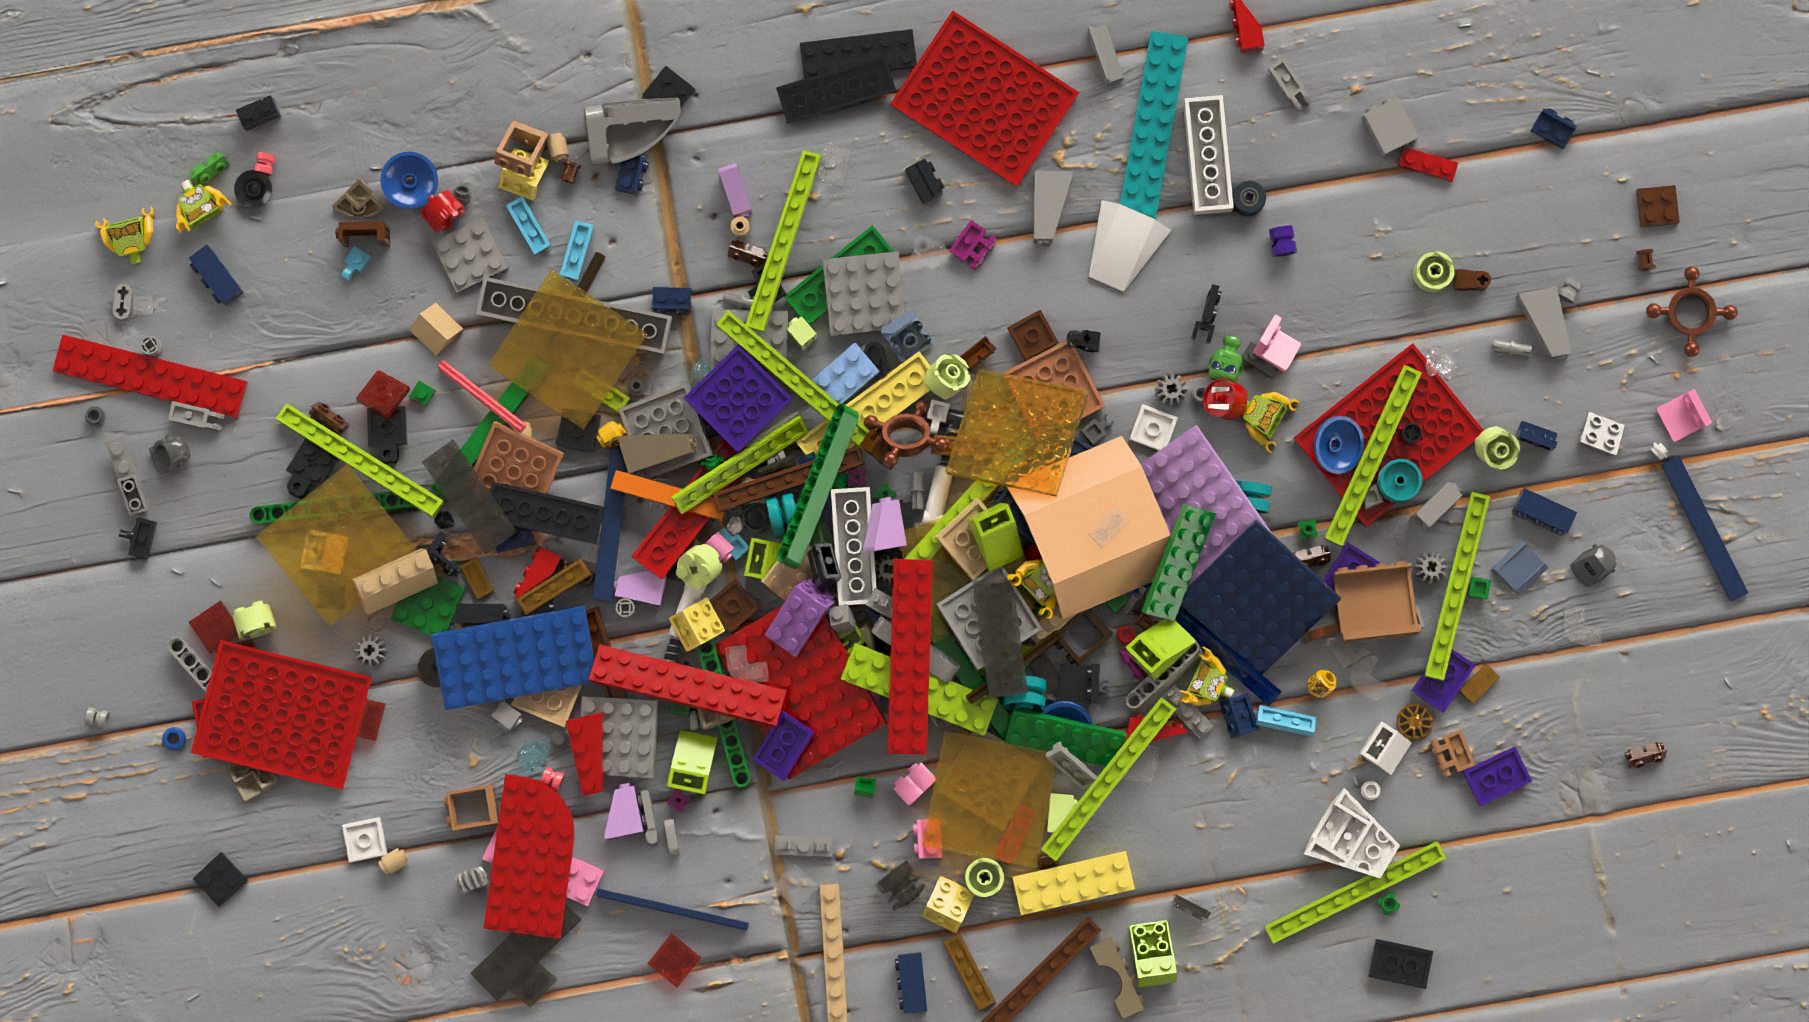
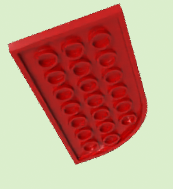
M505 774L483 929L561 939L575 841V826L572 814L564 799L553 788L539 780Z

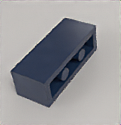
M205 245L189 257L192 262L190 267L196 274L199 272L202 275V283L207 289L211 288L214 294L212 296L218 304L222 302V304L227 306L244 293L209 245Z
M1526 488L1521 490L1512 511L1516 512L1517 517L1525 520L1527 518L1534 520L1533 524L1542 528L1547 526L1551 528L1552 533L1560 536L1569 532L1577 514L1576 511Z
M921 952L898 954V959H895L896 971L900 970V978H897L898 990H902L903 997L899 998L900 1010L904 1009V1014L927 1011Z

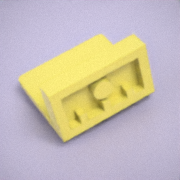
M514 148L511 153L527 160L532 155L518 148ZM540 157L530 177L503 168L500 173L498 188L534 201L537 195L538 183L549 165V160Z
M707 597L669 617L687 652L725 631Z
M941 876L921 917L957 933L975 894L969 889Z

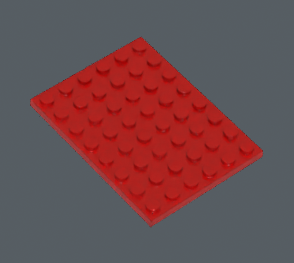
M952 10L890 103V106L1013 186L1018 187L1080 92Z
M1413 343L1293 438L1341 498H1343L1358 463L1350 471L1342 474L1330 473L1324 470L1317 462L1314 454L1316 433L1319 427L1331 417L1344 416L1351 418L1359 425L1362 431L1364 452L1404 365L1422 374L1369 488L1377 483V476L1380 470L1396 459H1406L1413 462L1419 468L1423 482L1474 442L1484 431ZM1410 423L1419 425L1422 430L1421 438L1413 444L1403 442L1400 437L1402 428ZM1398 477L1397 482L1399 484H1402L1403 482L1400 481L1401 478ZM1382 497L1383 503L1365 510L1363 500L1356 517L1366 528L1396 503H1392Z
M780 606L715 644V647L731 677L786 690L781 712L785 711L815 731L812 739L787 778L790 780L888 723L870 691L840 679L849 653L837 632L831 627L826 613L797 657L765 636V633L782 607ZM758 724L766 738L772 727Z
M220 640L191 753L344 789L372 677Z

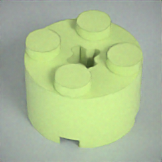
M1439 251L1424 254L1417 261L1413 270L1415 283L1426 292L1436 293L1443 290L1454 277V266L1451 258ZM1433 268L1436 269L1435 275L1431 274Z
M942 355L928 368L925 384L934 394L946 400L955 396L968 384L970 374L967 369L969 367L957 355Z
M1498 426L1487 428L1474 442L1478 458L1496 469H1506L1512 466L1517 460L1518 451L1520 452V444L1517 438Z
M696 545L679 558L676 575L688 586L699 590L720 575L722 571V563L718 559L720 556L709 545Z
M257 601L251 604L252 607L246 609L240 607L233 610L234 615L232 617L240 640H246L245 636L249 635L251 639L272 632L271 627L277 628L269 604Z
M979 858L971 862L967 867L965 882L969 890L975 895L989 897L1001 889L1004 882V873L996 861L990 858ZM984 872H987V876L990 877L989 881L985 880V882L982 883L981 878H979V875L984 874Z

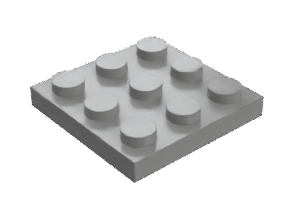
M483 217L432 242L457 294L483 282L484 277L491 278L509 269Z

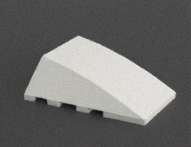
M1101 200L1089 278L1124 292L1171 230L1157 220L1121 204Z
M1343 788L1329 805L1312 833L1304 854L1381 878L1400 845Z

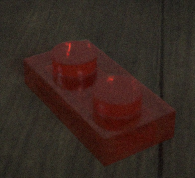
M366 699L357 737L377 741L386 706L385 703Z

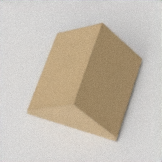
M437 303L420 313L410 328V331L436 356L464 330Z

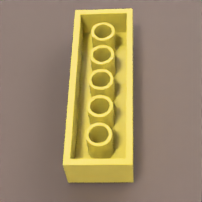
M1126 851L1012 877L1020 915L1135 889Z

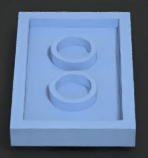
M853 343L812 381L838 404H844L879 374L880 371L857 343Z

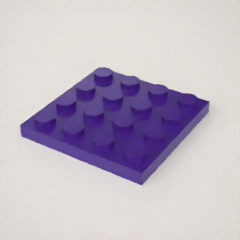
M739 344L683 398L737 453L792 400Z

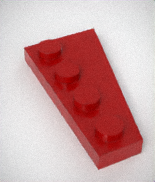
M604 712L566 721L583 796L603 792L602 756L604 748H602L604 736Z

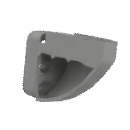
M679 98L604 102L602 107L601 105L584 107L591 165L622 162L642 154L654 146L669 132L681 114Z

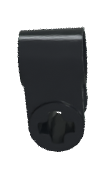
M1072 330L1067 334V343L1072 348L1097 353L1100 350L1101 333L1089 330L1081 332Z

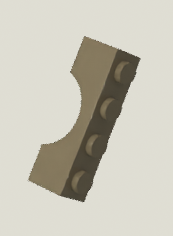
M1108 938L1090 946V951L1097 965L1109 966L1120 976L1121 989L1114 1002L1121 1018L1124 1019L1144 1010L1142 1005L1145 1004L1141 993L1137 994L1134 989L1137 984L1132 975L1128 976L1126 969L1129 967L1125 958H1120L1118 954L1120 947L1117 941H1112L1111 938Z

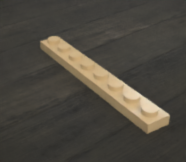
M839 884L820 885L828 1022H848Z

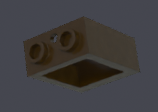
M1091 608L1078 613L1059 631L1061 634H1064L1081 617L1085 616L1103 636L1080 658L1063 639L1054 644L1059 650L1063 649L1067 653L1065 657L1072 665L1074 663L1080 665L1113 635L1111 630Z

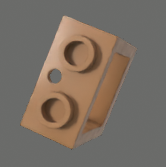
M513 120L496 150L494 164L530 177L546 148L548 133ZM511 139L535 148L529 160L505 151Z
M495 785L446 792L447 797H444L445 807L449 808L450 816H447L448 826L452 827V831L498 823L499 811ZM485 791L490 820L459 825L454 796Z

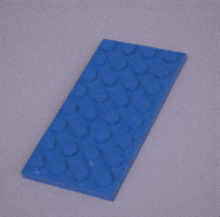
M585 606L431 634L445 710L592 683L589 682V677L594 664V655Z

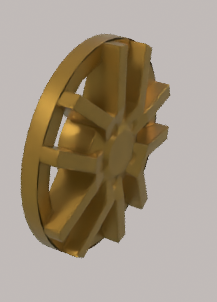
M1416 703L1409 704L1398 713L1397 727L1406 738L1412 740L1421 739L1431 731L1433 717L1425 706ZM1410 707H1416L1414 713L1409 709ZM1419 707L1423 709L1420 715L1417 714ZM1405 710L1409 712V717L1403 714ZM1425 712H1427L1429 718H1422ZM1402 716L1407 721L1400 724V718ZM1423 720L1430 721L1429 726L1423 725ZM1407 724L1409 728L1403 731L1401 726ZM1421 727L1428 728V730L1423 734ZM1410 729H1412V736L1406 734ZM1415 729H1419L1420 736L1415 735Z

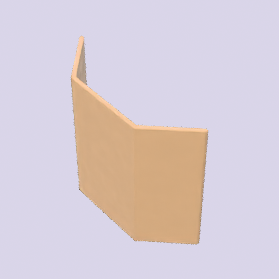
M1122 436L1005 484L1027 521L1053 583L1062 620L1153 582L1171 535L1143 468Z

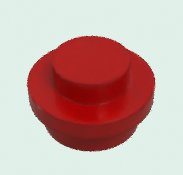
M1122 626L1117 630L1116 637L1121 644L1128 645L1135 639L1136 633L1132 627Z

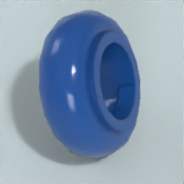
M178 727L168 728L162 735L163 745L172 751L181 749L186 743L184 731ZM172 733L179 735L177 744L169 742V736Z

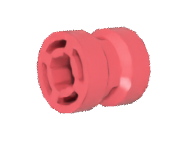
M257 152L256 158L258 161L254 165L253 170L272 176V165L275 163L276 156Z
M546 767L540 781L558 792L565 774L561 772L556 773L552 768Z

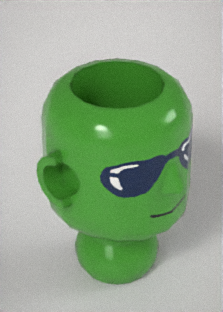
M1226 335L1223 339V349H1217L1213 356L1210 357L1207 367L1209 368L1208 374L1213 380L1225 379L1236 382L1238 376L1242 375L1244 367L1241 355L1236 353L1241 345V340Z

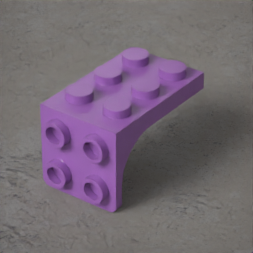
M805 579L793 588L765 633V636L797 657L822 617L837 603L838 599L833 592L823 588H816L814 579Z

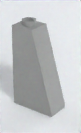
M1073 171L1034 172L1033 242H1038V245H1049V242H1053Z
M1557 286L1518 294L1516 296L1517 301L1549 359L1555 358V361L1567 359L1566 356L1571 354Z

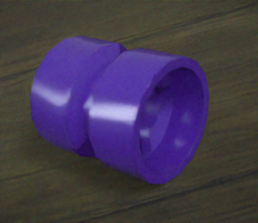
M1292 225L1269 229L1270 240L1274 242L1271 246L1273 257L1297 253L1296 241L1292 240L1295 237Z

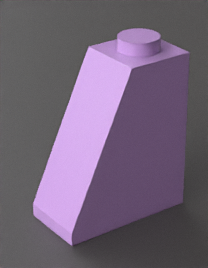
M734 163L719 168L720 178L734 218L739 216L749 217L752 209L737 164Z
M891 497L879 499L880 503L872 504L864 552L907 545L899 499L891 501Z
M649 570L620 576L618 581H614L613 592L619 598L661 606L668 574L663 580L659 579Z
M630 783L621 784L619 789L614 791L604 835L605 839L644 831L636 787L631 786Z

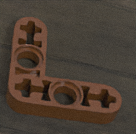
M1339 622L1305 632L1303 636L1305 643L1340 632Z

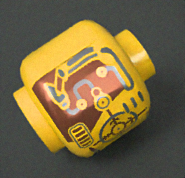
M610 421L598 430L597 439L603 448L611 450L620 445L617 437L625 436L626 430L621 423L617 424L614 421Z
M1322 669L1317 671L1307 681L1308 690L1313 696L1318 698L1326 697L1336 688L1334 674Z

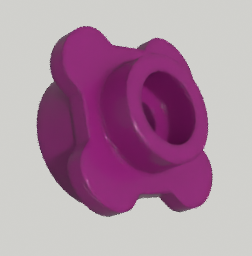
M853 468L848 470V485L850 487L854 485L864 487L867 483L865 480L866 469L861 468L859 470Z
M675 789L672 797L667 799V804L675 807L677 812H682L686 803L690 802V797L688 795L685 796L680 789Z

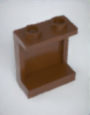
M385 221L339 222V227L335 230L336 239H339V242L344 247L349 246V236H377V241L383 247H390V227Z

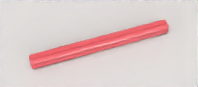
M446 361L440 362L438 365L440 371L518 432H523L526 428V424Z

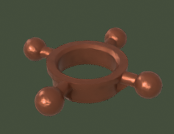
M1690 266L1684 272V276L1688 280V288L1677 292L1671 299L1669 307H1660L1656 303L1649 304L1646 308V314L1650 318L1668 315L1673 327L1679 332L1688 335V343L1684 347L1685 354L1688 357H1695L1700 351L1696 343V335L1707 331L1713 325L1716 316H1723L1727 320L1735 319L1738 315V310L1733 305L1716 308L1713 298L1706 291L1696 288V280L1699 278L1700 272L1698 268ZM1695 296L1706 305L1707 318L1701 327L1687 328L1677 320L1675 308L1677 302L1682 297Z
M920 400L915 404L914 414H899L891 417L885 423L878 421V418L874 415L865 417L863 422L865 427L869 430L877 428L882 431L883 440L890 451L883 456L885 466L894 467L898 463L897 456L912 457L920 454L929 446H934L935 450L940 453L948 450V440L943 437L931 438L930 427L921 418V416L926 415L929 411V404L926 401ZM900 428H913L920 431L923 435L917 443L911 445L897 444L890 438V434Z

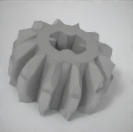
M1173 373L1170 374V379L1163 375L1164 382L1161 380L1157 381V384L1161 387L1155 388V391L1161 392L1156 396L1157 399L1164 397L1162 404L1169 400V406H1172L1174 400L1179 405V398L1183 400L1186 398L1182 394L1188 391L1187 388H1182L1186 381L1179 383L1178 381L1181 379V376L1178 375L1175 380ZM1171 386H1174V391L1176 390V393L1172 392L1171 394H1169V389H1166V387L1170 388Z
M1429 551L1428 556L1423 552L1421 554L1423 559L1416 558L1420 565H1414V569H1420V571L1415 575L1419 576L1422 574V582L1427 577L1429 584L1433 582V578L1436 582H1439V576H1445V573L1441 570L1447 569V566L1441 565V563L1446 561L1445 558L1438 560L1440 553L1433 557V551ZM1428 562H1430V565L1434 564L1433 572L1427 570Z
M887 553V560L880 556L879 560L882 563L880 564L875 561V566L879 567V569H875V573H880L876 575V580L881 577L883 578L881 585H884L885 580H888V586H891L893 573L891 575L889 573L885 574L883 570H885L884 567L886 565L889 567L893 566V559H897V555H894L892 560H889L890 555Z
M369 634L368 641L362 636L361 640L363 643L356 642L360 649H354V653H360L356 660L363 658L361 662L363 666L368 662L369 667H373V661L376 665H380L378 658L386 659L385 656L381 655L382 652H387V649H381L386 643L384 641L378 643L380 641L379 636H376L373 640V635ZM370 646H372V648L375 649V652H372L371 656H369L370 654L366 652L367 649H370Z
M483 867L469 869L459 873L454 878L456 888L460 894L479 890L488 884V877Z

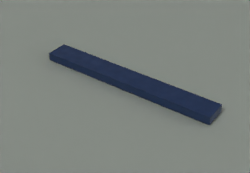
M621 449L610 450L604 499L605 510L601 524L592 600L612 602L625 493L611 490V485L616 470L627 473Z
M1680 456L1662 463L1661 466L1729 601H1734L1748 594L1749 592Z
M597 888L596 892L597 897L742 930H747L749 927V922L601 888Z

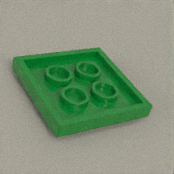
M436 576L438 584L398 601L390 620L430 636L434 633L449 631L456 614V605L461 602L466 587Z

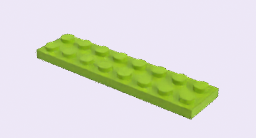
M854 643L840 679L889 699L890 657ZM929 672L928 714L979 735L985 736L998 699L984 695L971 704L968 702L966 695L972 692V689L952 681L949 683Z

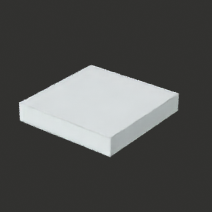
M1142 404L1129 441L1160 451L1169 444L1178 417Z
M381 817L342 825L349 863L388 854Z

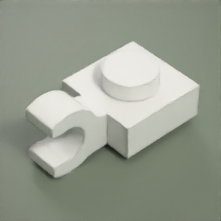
M931 399L927 419L932 420L930 427L931 435H937L940 422L946 423L950 404Z

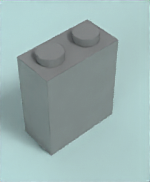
M1392 97L1385 99L1381 102L1382 105L1377 108L1375 105L1367 108L1362 116L1382 158L1417 141L1419 138L1398 97L1392 99Z
M1447 482L1411 518L1423 530H1426L1462 496L1460 493L1461 489L1455 483Z

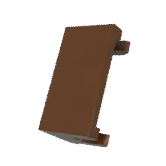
M871 428L859 446L885 466L883 456L890 451L887 449L883 437Z

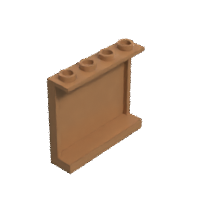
M1399 561L1391 566H1387L1386 563H1380L1372 568L1362 565L1357 566L1354 570L1344 567L1338 568L1333 573L1334 591L1341 597V600L1336 605L1342 643L1418 635L1421 632L1420 624L1417 621L1410 572L1411 563L1406 564V561Z

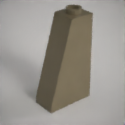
M692 434L629 435L617 437L629 474L638 473L697 453V442L692 437Z

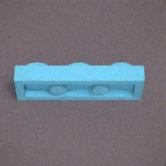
M523 196L506 205L534 255L551 247Z
M575 220L560 276L579 281L594 225Z
M1259 705L1256 725L1313 737L1316 717Z

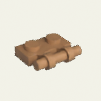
M1461 729L1442 736L1445 742L1443 745H1439L1437 739L1430 741L1432 753L1436 755L1439 763L1438 768L1440 771L1442 770L1444 777L1452 775L1449 769L1451 766L1455 767L1456 772H1460L1476 765ZM1446 749L1451 757V760L1447 762L1442 752Z

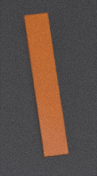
M618 470L615 472L611 485V490L674 508L676 506L671 496L682 490L681 488ZM712 497L706 498L688 510V512L722 521L725 512H718Z

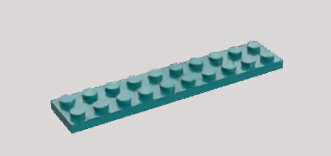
M1151 31L1120 204L1156 220L1188 37Z

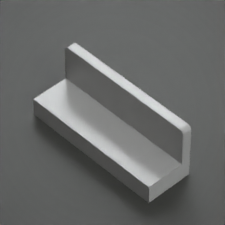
M1106 24L1096 28L1088 27V35L1105 84L1124 79Z

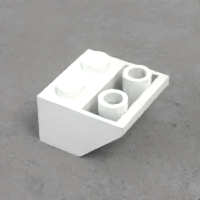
M1381 721L1378 722L1358 755L1387 774L1392 775L1412 743Z

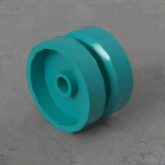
M1396 459L1380 470L1376 484L1384 499L1392 503H1402L1418 494L1422 486V475L1419 468L1413 462L1406 459ZM1398 477L1401 478L1400 481L1403 482L1402 484H1399L1397 482Z
M1236 480L1258 514H1268L1270 503L1259 498L1270 497L1272 486L1264 483Z
M792 492L782 494L783 506L779 505L778 498L775 495L766 497L775 538L785 536L784 524L789 526L797 506Z
M1010 676L1004 680V690L1007 694L1003 696V707L1013 711L1014 707L1033 712L1042 711L1046 707V698L1042 696L1046 692V680L1034 676Z

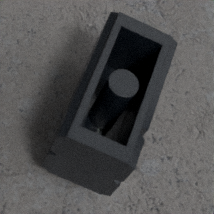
M271 95L263 98V100L260 99L236 109L239 120L246 131L281 117L276 101Z
M922 159L905 169V173L923 205L943 195L942 189L945 188L941 179H936L933 173L936 170L931 161L927 163L926 159Z
M832 543L815 544L809 550L807 556L816 588H832L842 578Z

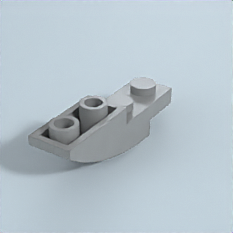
M125 436L105 442L129 516L148 510L141 479Z

